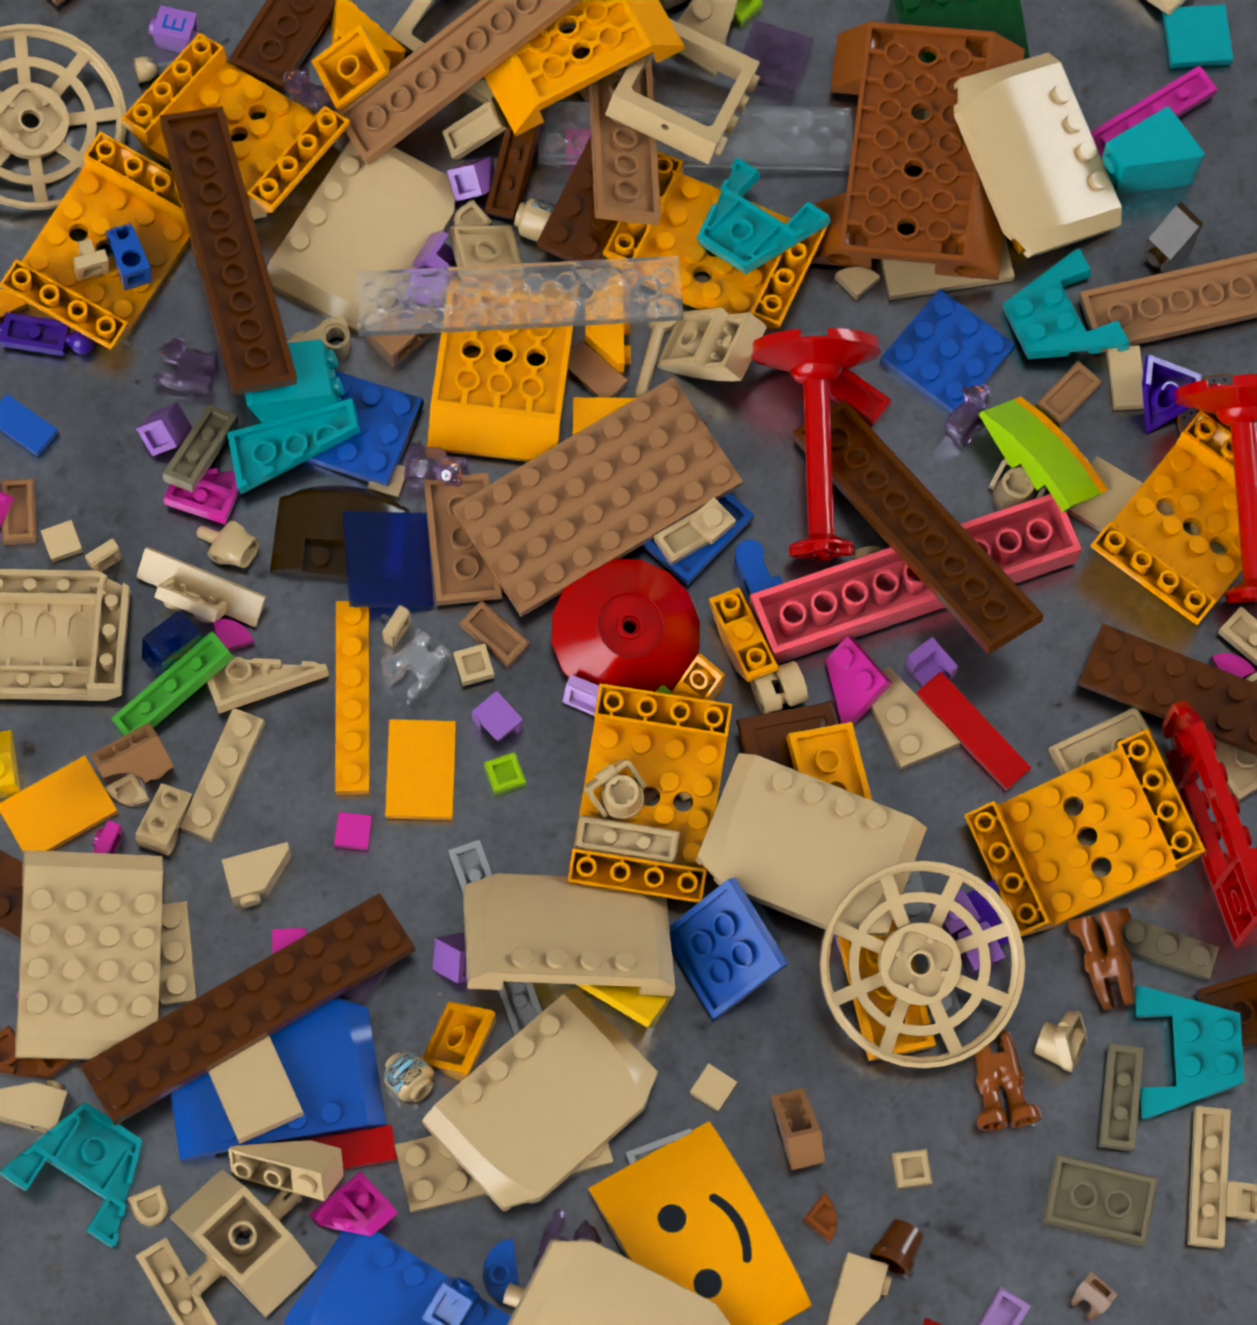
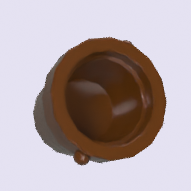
M894 1219L879 1242L874 1245L869 1256L874 1261L888 1264L887 1271L899 1276L908 1277L915 1266L914 1261L924 1235L918 1228L908 1222Z

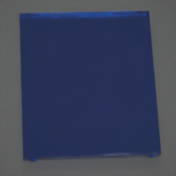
M344 511L343 522L349 607H398L401 605L404 608H432L434 602L427 513Z

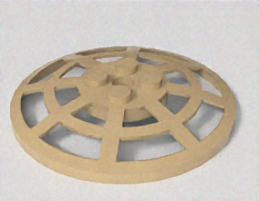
M39 24L0 27V41L14 38L15 58L1 61L0 73L17 68L18 84L9 87L4 92L0 90V177L14 183L32 185L35 202L20 201L0 195V203L5 206L28 210L57 208L63 197L48 201L45 184L63 179L73 173L78 167L80 169L84 167L83 156L95 139L97 123L116 120L115 140L124 144L127 127L122 123L121 118L127 112L123 92L115 74L105 60L91 46L74 35L57 28ZM27 37L56 42L70 48L77 55L67 68L47 59L28 57ZM87 62L96 69L105 82L112 97L114 107L95 110L89 92L76 77ZM30 67L46 70L59 76V78L51 88L38 83H31ZM69 85L79 96L85 111L68 113L60 96ZM25 114H33L38 118L39 125L35 128H28L23 125L21 117ZM87 124L85 140L78 152L64 142L68 126ZM56 151L70 161L63 168L43 175L41 158ZM11 154L19 158L28 159L30 176L13 173L2 168L1 165Z
M931 861L902 862L885 867L867 876L854 886L837 905L827 924L821 944V984L827 1004L837 1023L865 1051L882 1060L905 1067H942L962 1061L982 1050L997 1037L1010 1020L1023 988L1025 973L1024 946L1018 925L1008 906L996 891L983 880L964 869L946 863ZM926 871L941 873L950 877L941 895L929 892L899 894L894 875L905 872ZM881 881L887 900L870 911L860 923L858 929L840 922L844 912L856 897L873 884ZM962 883L971 886L989 902L1002 922L1001 924L982 930L972 914L954 901ZM925 902L936 904L928 923H910L903 904ZM891 910L897 929L885 941L867 934L874 922L885 912ZM951 911L966 924L972 935L954 941L941 928L948 912ZM834 934L852 942L848 962L851 985L835 992L832 988L829 968L830 949ZM1006 936L1009 940L1012 959L1011 980L1007 993L988 986L991 970L988 943ZM861 946L879 954V973L862 980L859 972ZM978 948L980 962L977 981L960 974L962 965L960 954ZM917 954L925 955L929 963L927 970L921 974L915 973L911 968V960ZM885 986L897 998L890 1017L882 1013L872 1003L867 995L868 992ZM954 987L971 993L964 1006L954 1015L948 1017L941 1000ZM857 997L866 1012L878 1023L886 1027L880 1045L877 1046L860 1034L844 1016L839 1005ZM982 998L1002 1006L995 1019L985 1031L970 1043L961 1046L953 1027L969 1017ZM909 1004L928 1005L935 1023L919 1026L904 1024L903 1020ZM899 1033L913 1036H927L940 1033L948 1053L937 1056L915 1057L900 1055L892 1051Z

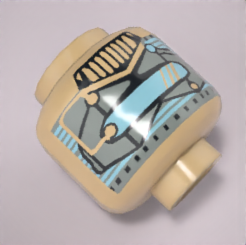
M530 198L526 203L521 202L514 220V226L518 227L519 235L538 241L555 205L537 198Z
M407 1051L402 1054L397 1052L385 1063L384 1083L403 1102H419L433 1090L434 1070L415 1051Z

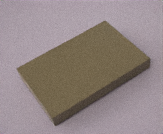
M1056 1154L1042 1223L1145 1247L1158 1178Z

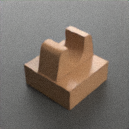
M1091 1271L1075 1290L1076 1293L1071 1300V1304L1075 1307L1081 1300H1087L1091 1304V1309L1086 1317L1091 1320L1100 1313L1103 1314L1118 1294Z

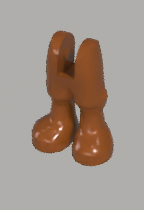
M1129 907L1098 913L1100 926L1108 946L1107 954L1101 949L1096 915L1068 921L1070 933L1079 937L1086 952L1084 968L1090 975L1103 1010L1114 1008L1110 984L1119 983L1125 1005L1134 1004L1136 1002V990L1131 965L1132 955L1124 944L1122 930L1131 920Z
M1002 1030L998 1034L1000 1053L991 1054L989 1044L975 1053L977 1066L975 1081L984 1100V1110L977 1116L978 1130L998 1131L1007 1127V1115L1002 1107L999 1094L1000 1086L1006 1092L1011 1128L1027 1126L1042 1119L1040 1108L1035 1104L1027 1103L1022 1089L1025 1074L1020 1068L1017 1051L1008 1030Z

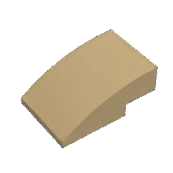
M721 307L681 312L656 366L668 372L693 378L714 381H742L752 360V343L754 340L763 337L767 326L751 312L728 314Z

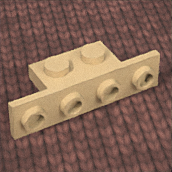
M148 546L144 550L136 578L157 586L154 598L163 601L166 607L173 610L183 609L192 613L195 619L205 623H215L221 617L227 615L256 627L267 597Z

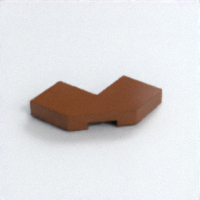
M9 1025L0 1031V1073L2 1075L52 1080L78 1061L74 1059L15 1058V1032Z

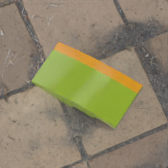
M1021 396L986 409L978 414L1011 469L1022 465L1036 490L1047 487L1062 512L1100 497L1108 491L1090 462L1069 437L1045 414Z

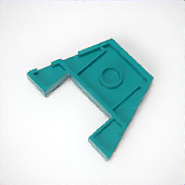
M737 157L731 166L732 172L728 180L725 179L720 188L721 194L716 205H712L697 235V240L701 246L744 274H748L828 226L831 220L829 214L807 201L789 222L784 224L744 199V194L760 179V174L757 169Z
M1080 248L1071 252L1003 303V311L1028 359L1069 356V352L1088 351L1089 354L1101 353V349L1117 348V352L1129 350V340L1118 320L1086 331L1063 288L1091 277V269Z
M1135 985L1137 1018L1173 1017L1176 1086L1140 1088L1142 1120H1149L1170 1110L1173 1111L1186 1104L1245 1084L1240 1013L1141 985Z
M83 1102L2 1167L0 1175L25 1191L28 1190L45 1161L49 1162L103 1198L102 1204L85 1231L111 1248L116 1245L119 1234L117 1233L121 1217L124 1216L125 1201L129 1185L133 1180L142 1139L119 1124L114 1126L109 1117L87 1102Z

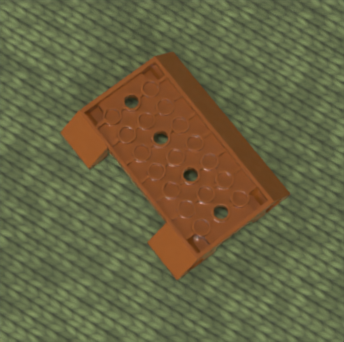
M868 21L839 33L831 92L859 95L847 192L816 203L815 206L829 214L831 223L811 263L872 269L873 258L935 264V275L999 280L1004 234L954 117V105L957 104L958 89L954 90V83L966 76L1024 60L1025 49L992 31ZM931 52L936 56V59L931 63H924L919 59V56L922 53ZM922 108L929 112V116L926 119L918 120L912 116V113L916 109ZM914 165L920 167L923 172L917 177H910L905 173V170L909 166ZM904 223H909L916 230L910 235H903L898 231V227Z

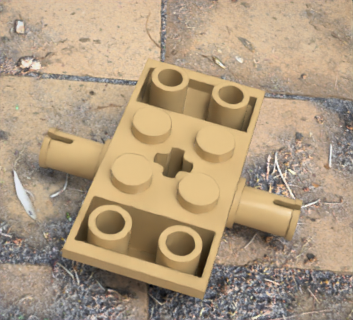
M221 1169L170 1216V1219L206 1255L205 1258L207 1259L195 1272L184 1280L186 1286L190 1290L192 1289L193 1293L199 1298L220 1276H226L260 1313L267 1318L317 1270L316 1265L300 1244L280 1222L283 1216L298 1202L302 1201L301 1196L281 1190L265 1205L242 1183ZM239 1234L242 1237L250 1235V1243L238 1245L236 1236Z

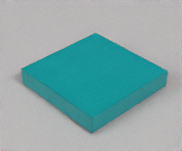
M1225 4L1178 7L1170 15L1162 12L1170 68L1232 64L1233 53Z

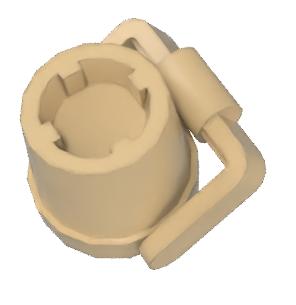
M1006 459L1001 462L988 487L991 490L994 489L992 494L993 502L999 511L1033 500L1036 496L1034 485L1022 465L1008 470L1000 478L1005 466L1009 465ZM1047 487L1040 489L1036 498L1042 497Z
M625 758L618 760L613 765L610 763L595 774V778L585 785V793L601 816L606 818L609 815L618 820H628L641 811L644 803L643 790L648 787L634 765ZM627 767L634 778L618 774ZM602 785L600 804L593 791Z
M1079 1010L1067 1011L1059 1025L1046 1022L1038 1038L1035 1054L1061 1066L1063 1070L1073 1073L1087 1041V1031L1081 1012Z

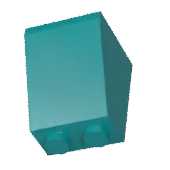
M1167 106L1106 142L1101 159L1116 195L1189 186L1195 182L1205 153L1171 108Z
M320 339L288 343L297 375V384L245 393L247 406L263 423L341 401L340 396L344 395V389L339 377H336L334 368L338 367V360L333 349L328 350Z

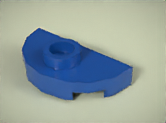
M513 1238L499 1242L489 1251L483 1264V1281L487 1292L496 1302L505 1305L507 1308H515L503 1303L508 1285L512 1283L519 1286Z

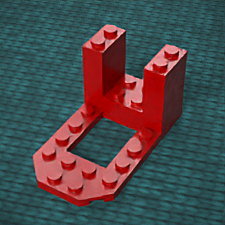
M1186 700L1173 703L1162 722L1163 736L1165 739L1170 738L1172 750L1166 752L1171 776L1205 847L1206 852L1201 855L1235 950L1257 944V847L1250 849V845H1252L1251 835L1247 826H1242L1238 816V813H1240L1239 802L1235 794H1230L1226 784L1228 773L1224 763L1218 762L1214 751L1216 750V740L1212 731L1206 730L1204 721ZM1199 777L1202 781L1205 791H1200L1199 786L1197 784V780L1199 779ZM1210 806L1212 808L1216 822H1211L1210 816L1207 811ZM1221 836L1223 838L1228 854L1226 852H1222L1221 846L1219 844Z

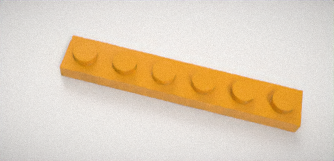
M336 601V795L370 794L369 601Z

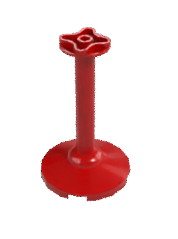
M828 328V336L801 337V329L767 334L754 340L752 343L751 359L757 364L790 372L795 381L804 385L808 536L789 546V557L809 558L813 561H830L835 557L852 556L855 554L854 544L834 535L830 383L836 381L843 370L877 359L881 353V349L878 346V338L876 335L864 331L844 328Z
M1257 374L1232 376L1233 384L1229 385L1221 383L1208 384V380H1202L1180 386L1174 391L1175 402L1179 406L1216 414L1222 424L1231 427L1243 581L1224 592V596L1226 597V603L1257 602Z

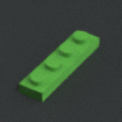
M211 631L111 718L124 736L148 722L154 728L235 657L217 635Z

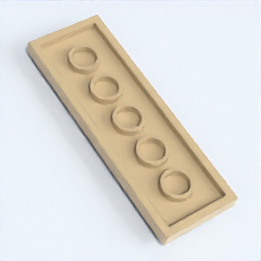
M433 1135L395 1144L411 1214L487 1195ZM607 1142L572 1174L612 1165L613 1159L609 1143Z

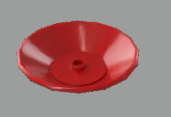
M613 559L597 569L587 572L583 577L563 589L552 614V646L562 671L569 678L572 674L598 686L601 683L656 692L661 686L665 685L672 691L699 652L700 620L690 594L668 571L643 560ZM627 622L632 623L635 631L632 633L626 632L623 624Z

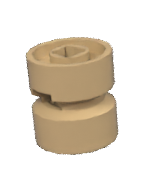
M794 660L779 665L778 671L750 681L754 698L762 714L780 711L785 703L789 706H794L809 699L804 677ZM773 684H777L780 693L776 694Z

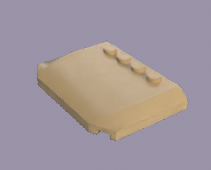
M1045 53L966 76L954 83V90L958 89L957 104L954 105V117L1003 234L1009 240L1014 238L1026 250L1023 254L1027 258L1115 230L1121 226L1122 206L1059 60L1050 53Z
M350 140L271 258L267 270L273 290L325 318H337L343 315L348 324L349 331L358 336L365 333L368 323L375 316L379 315L381 317L387 310L393 313L404 296L413 269L419 271L412 263L431 234L443 230L446 231L454 219L455 196L449 176L395 147L389 149L369 165L363 160Z
M0 569V699L108 701L121 696L131 593L129 585L123 583L122 586L108 579L106 574L97 570Z
M738 753L696 861L700 866L702 864L714 876V881L719 886L726 880L736 877L750 900L826 930L827 924L837 905L864 878L885 867L902 862L915 861L927 827L912 816L761 756ZM910 872L894 875L899 894H903ZM881 881L873 884L856 897L844 912L840 922L858 929L868 913L887 900ZM891 910L879 917L870 927L867 934L885 937L893 921Z
M497 873L464 885L463 907L467 989L502 990L503 982L639 986V995H674L675 979L667 898L568 883V876Z
M576 987L562 994L434 1104L422 1119V1124L500 1209L507 1211L516 1205L542 1201L643 1112L652 1086L657 1079L658 1071Z
M554 1239L550 1240L507 1325L731 1324L714 1302L591 1239H578V1241Z

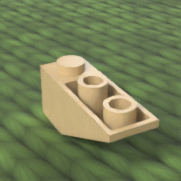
M311 1140L238 1145L229 1148L232 1177L322 1201L328 1197L344 1176L341 1148Z

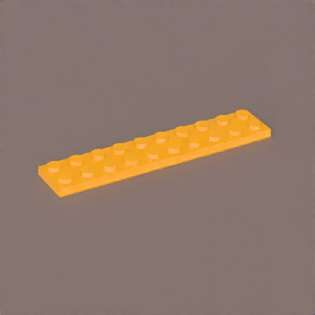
M852 722L789 733L786 736L794 770L872 800ZM894 919L885 937H879V935L871 936L885 941L897 929ZM837 936L849 985H851L848 962L852 942ZM862 946L859 955L861 980L879 973V954ZM913 957L911 960V968L915 973H917ZM885 986L868 992L867 995L872 1003L882 1013L890 1017L897 998ZM856 997L853 999L861 1033L867 1040L879 1046L886 1027L872 1018ZM909 1004L903 1023L918 1026L930 1025L931 1022L926 1005ZM899 1033L892 1052L902 1055L933 1048L936 1046L934 1035L913 1036ZM866 1051L868 1061L880 1059Z

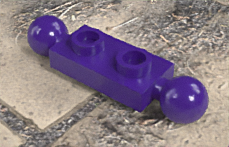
M6 312L4 323L0 322V345L2 347L64 356L67 346H71L78 354H87L94 349L96 342L76 330L70 333L71 327L55 319Z

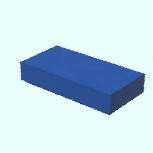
M8 394L0 401V431L39 458L59 434L57 428Z

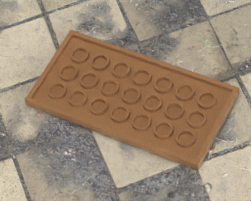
M672 377L453 505L452 512L522 617L561 594L564 588L583 577L587 572L595 570L613 559H620L652 540L654 535L696 512L713 497L719 500L743 486V480Z

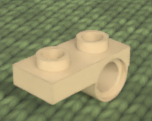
M343 315L337 318H327L320 322L316 328L307 332H297L287 341V343L320 339L328 350H334L338 361L346 359L351 353L349 328ZM333 338H341L344 340L339 345H331L328 343Z
M161 783L135 833L136 845L169 856L176 843L179 827L191 804L193 794Z

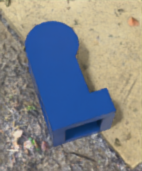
M131 223L106 230L107 242L124 291L151 283V267Z
M748 539L739 543L736 548L734 562L749 600L750 594L783 584L780 575L771 578L763 560L764 549L759 542Z

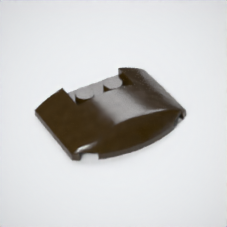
M316 486L296 491L288 496H282L279 498L270 573L401 585L409 509L405 506L402 507L393 499L381 493L353 486Z

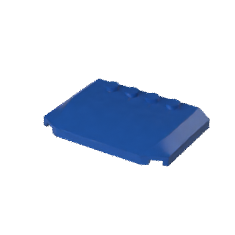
M334 998L270 1035V1039L303 1110L304 1116L241 1144L238 1142L208 1072L172 1092L171 1099L180 1161L186 1162L215 1157L217 1153L229 1152L231 1146L280 1143L351 1130L353 1132L387 1126L368 1007Z
M342 1231L285 1318L284 1323L285 1325H431L423 1320L422 1317L442 1283L449 1277L379 1232L374 1233L372 1236ZM479 1296L477 1301L471 1306L461 1325H507L511 1316Z

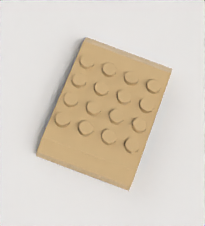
M24 850L15 1058L90 1060L158 1020L163 886L162 856Z

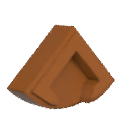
M824 1193L803 1218L802 1222L828 1243H830L836 1232L837 1215L833 1202Z

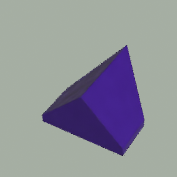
M1150 354L1145 356L1142 394L1146 434L1190 409L1179 406L1175 402L1174 391L1180 386L1201 381L1202 374Z

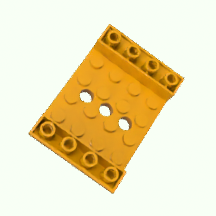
M582 0L490 71L484 78L515 136H518L544 122L540 113L541 109L652 53L656 62L659 63L684 50L685 46L659 0ZM564 24H576L573 32L569 34L560 32V28ZM585 47L590 50V53L585 58L577 59L573 56L579 48Z
M200 32L121 118L122 123L152 156L171 167L159 123L160 115L222 106L231 138L236 134H245L247 136L243 141H232L252 215L273 212L350 125V120L330 108L323 106L315 114L228 63L224 47ZM256 112L266 114L263 119L253 120L250 118Z
M100 131L83 156L84 167L23 260L15 259L0 282V288L112 351L129 336L190 241V236L173 172ZM131 223L150 264L152 282L124 291L113 255L107 257L109 273L77 281L73 257L79 256L78 241L70 238V232L77 228L85 230L88 234L86 239H91L94 250L97 251L101 245L108 244L105 234L106 230Z
M657 150L661 213L658 226L618 221L603 251V255L631 282L657 293L667 294L674 300L698 310L721 307L728 314L751 312L767 326L766 329L780 328L828 226L748 274H744L720 257L710 256L706 251L707 249L701 246L697 240V235L712 205H716L720 197L721 189L684 175V161ZM752 203L784 224H787L791 219ZM706 272L710 275L711 279L708 282L701 283L695 280L694 274Z
M454 271L447 291L430 405L427 450L529 462L559 444L561 414L580 286L523 279V281L461 282L459 272ZM467 346H476L481 352L475 358H468L463 354V350ZM506 349L513 354V357L507 362H500L495 358V354L499 350ZM533 353H539L544 356L545 361L539 366H533L528 363L527 358Z
M1203 411L1198 412L1184 429L1168 454L1115 519L1106 525L1090 545L1091 548L1195 625H1198L1207 616L1242 571L1231 432ZM1157 504H1169L1173 514L1169 516L1161 514L1157 509ZM1183 524H1195L1198 527L1199 534H1188L1184 530ZM1210 543H1220L1225 549V554L1214 553L1210 548Z
M599 683L594 727L579 816L583 815L679 831L680 834L675 864L573 848L568 883L699 903L702 900L707 869L702 864L700 866L696 858L717 807L733 704ZM622 758L628 759L648 787L644 790L649 788L655 789L660 795V800L654 806L643 804L641 811L628 820H618L609 815L603 818L585 793V785L595 778V774L610 763L613 765ZM627 767L618 774L634 778ZM602 785L593 791L600 804ZM681 793L690 795L693 800L691 809L684 812L677 810L673 804L677 795Z
M1148 728L1117 742L1118 749L1001 804L992 801L964 814L988 870L1000 890L999 894L1018 925L1021 937L1068 922L1180 870L1206 852ZM1073 798H1079L1083 802V810L1076 816H1070L1065 811L1066 803ZM1087 828H1092L1097 832V840L1091 846H1084L1079 841L1080 833ZM1105 858L1111 862L1110 872L1102 877L1095 875L1093 871L1094 863L1098 859Z

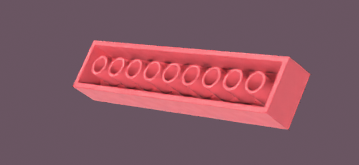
M1051 494L960 524L1014 583L1077 563L1082 551L1066 511L1062 512ZM891 547L750 594L749 608L777 664L841 643L847 636L856 638L945 608Z

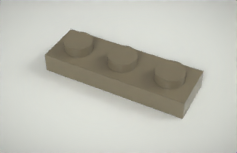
M209 404L164 470L163 481L193 493L228 440L227 432L234 431L238 425V415Z
M1133 917L1123 927L1124 944L1128 947L1132 956L1205 981L1210 979L1220 947Z
M1112 1043L1108 1045L1099 1147L1132 1152L1135 1150L1144 1048Z

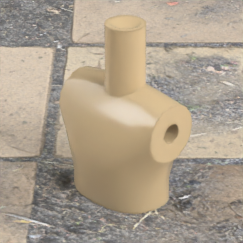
M229 521L220 532L203 525L197 530L196 536L212 543L207 553L209 558L221 565L231 564L246 568L254 559L259 549V539L248 534L235 521Z

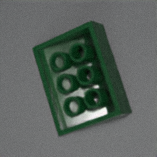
M890 0L888 13L891 23L992 31L1025 49L1024 59L1030 58L1020 0ZM925 52L919 56V59L924 63H931L936 59V56L931 52Z

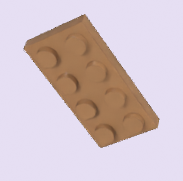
M489 473L459 475L460 479L456 482H451V480L457 479V476H451L447 481L443 480L442 477L424 479L437 606L502 599L499 582L452 512L453 505L490 484Z

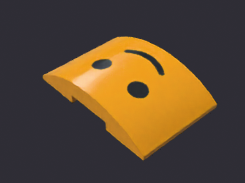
M710 1121L692 1130V1133L659 1148L588 1188L618 1245L628 1259L714 1302L731 1325H779L812 1306L805 1288L773 1225L741 1169Z

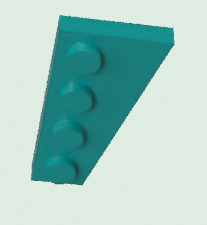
M352 398L227 432L237 489L240 494L360 433L356 407Z

